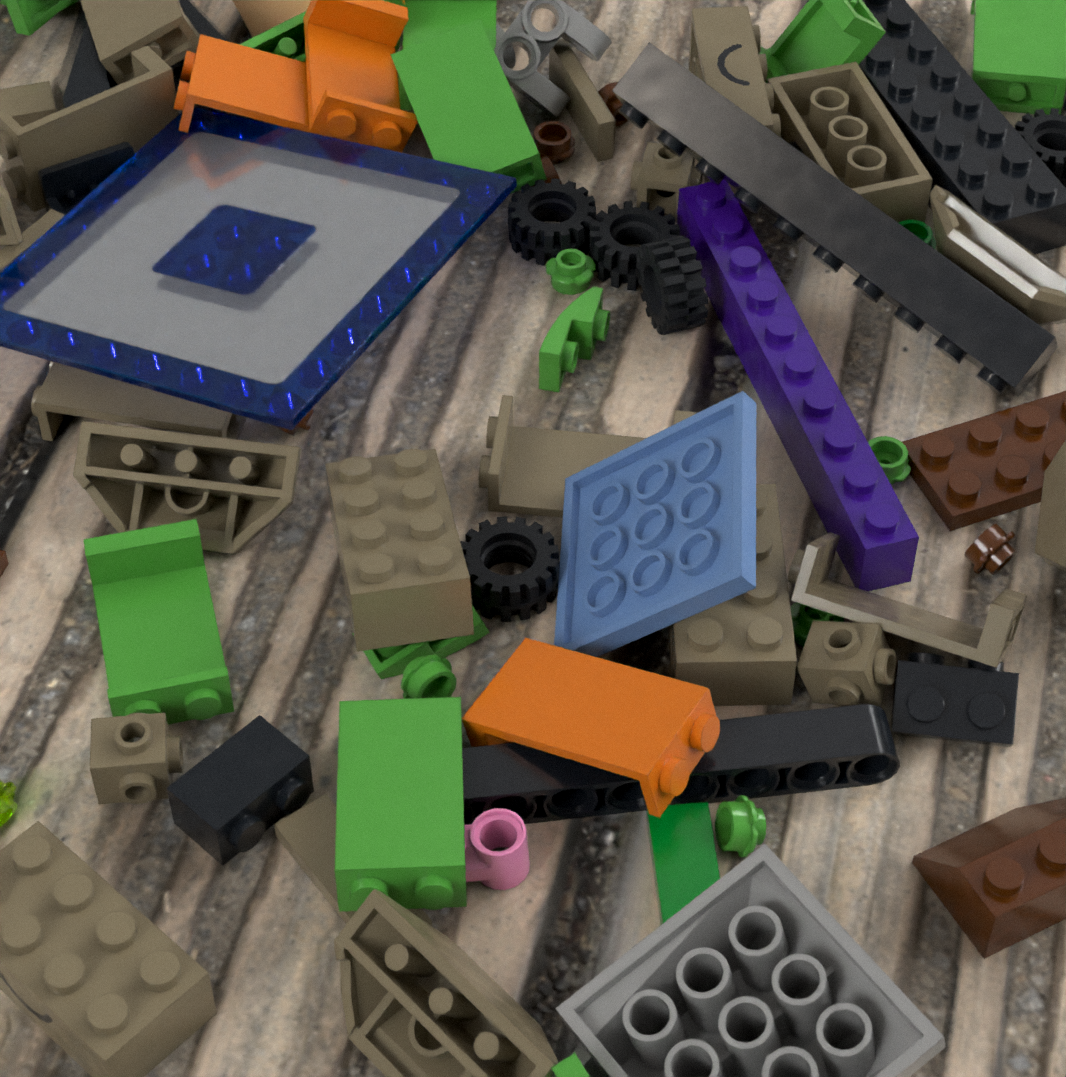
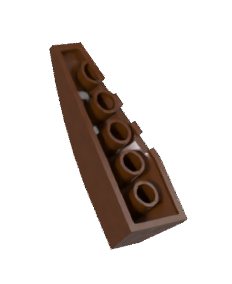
M1066 798L1015 808L913 856V865L984 959L1066 919Z

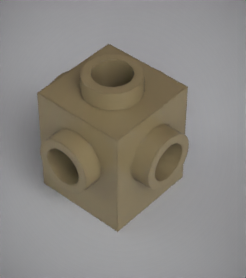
M647 142L643 161H634L631 173L630 189L637 191L636 207L640 208L641 201L650 203L649 210L652 211L658 205L665 209L664 216L671 213L675 217V222H677L679 189L702 184L703 175L694 168L695 158L686 151H684L681 157H678L660 143Z
M813 620L797 664V670L813 703L833 704L837 707L873 704L880 707L887 685H891L896 678L897 655L894 649H890L880 624L858 623L855 621Z
M131 713L126 716L91 719L90 772L98 804L122 802L143 804L151 800L169 799L167 787L173 783V774L183 773V748L180 736L170 737L166 713Z

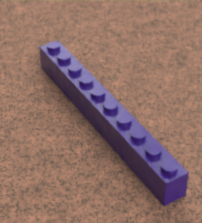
M722 180L719 186L712 182H706L700 185L680 188L677 213L680 236L688 238L690 240V247L694 246L697 252L696 261L700 260L703 268L700 271L701 277L705 278L707 287H704V290L827 533L831 532L840 535L836 551L854 586L869 592L911 582L919 536L740 204L733 196L734 193L728 182Z

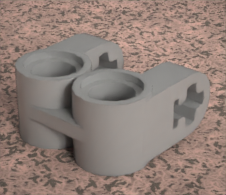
M529 0L498 41L494 51L509 85L545 113L557 118L570 101V98L559 87L536 71L560 37L595 61H599L612 41L603 31L562 0ZM540 8L550 10L555 15L556 27L548 32L537 30L532 24L531 14ZM512 46L523 48L529 58L528 65L521 70L508 68L503 60V52Z

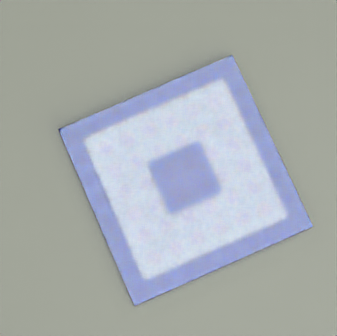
M194 107L188 133L179 131L181 112L139 149L135 155L130 157L0 272V346L293 430L517 187L516 178Z

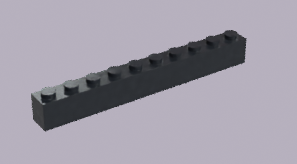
M650 42L613 88V93L623 104L619 112L640 129H643L646 123H648L660 132L656 139L673 154L681 157L684 151L693 156L699 161L695 166L696 170L717 186L724 179L737 189L733 196L753 213L758 214L762 208L777 219L773 226L792 242L797 244L801 238H804L817 248L812 255L831 271L837 273L843 267L857 278L853 286L870 300L877 303L883 297L896 306L898 309L893 315L912 331L918 333L924 327L939 339L934 345L943 354L958 364L965 357L981 369L976 377L996 393L1002 395L1007 388L1019 397L1058 348L1055 336Z

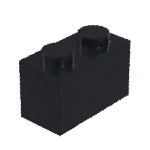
M260 715L167 787L174 824L222 866L238 853L252 849L261 840L266 830L286 814H292L302 808L310 794L314 792L310 756Z

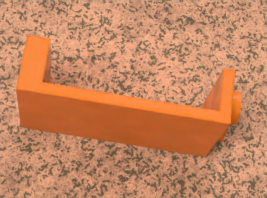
M311 0L303 17L309 130L314 133L401 155L418 123L415 113L400 110L397 71L391 54L395 53V46L409 20L408 8L383 0Z
M200 34L196 53L186 51L180 79L189 82L180 80L173 109L183 111L179 131L188 133L194 106L199 104L332 139L333 145L329 170L348 174L357 144L309 130L306 62Z
M525 638L462 717L471 747L515 742L639 780L649 815L659 818L673 798L684 791L689 775L705 752L713 749L720 733V721L716 716L710 689L707 687Z

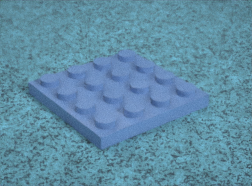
M744 391L565 478L554 646L599 657L756 588L757 403Z

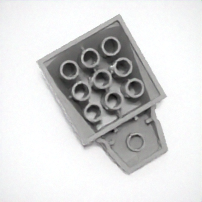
M766 844L759 847L555 1008L561 1020L580 1042L572 1054L575 1053L590 1077H910L946 1047L945 1038Z

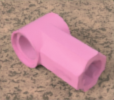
M494 808L484 811L477 816L472 824L464 825L466 882L480 881L484 886L491 889L507 890L516 887L525 880L530 867L527 831L523 819L517 813L508 809ZM499 847H507V848H508L507 850H504V851H491V850H493V849H495V848H499Z

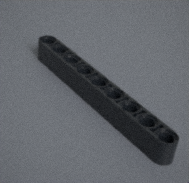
M860 704L719 720L720 733L715 746L711 751L705 752L689 775L684 791L680 795L675 796L669 805L708 802L709 804L735 801L740 795L753 799L882 783L894 776L900 768L898 754L886 713L879 706ZM515 742L462 748L464 825L472 824L477 816L484 811L494 808L508 809L517 813L523 819L524 824L647 811L639 780Z

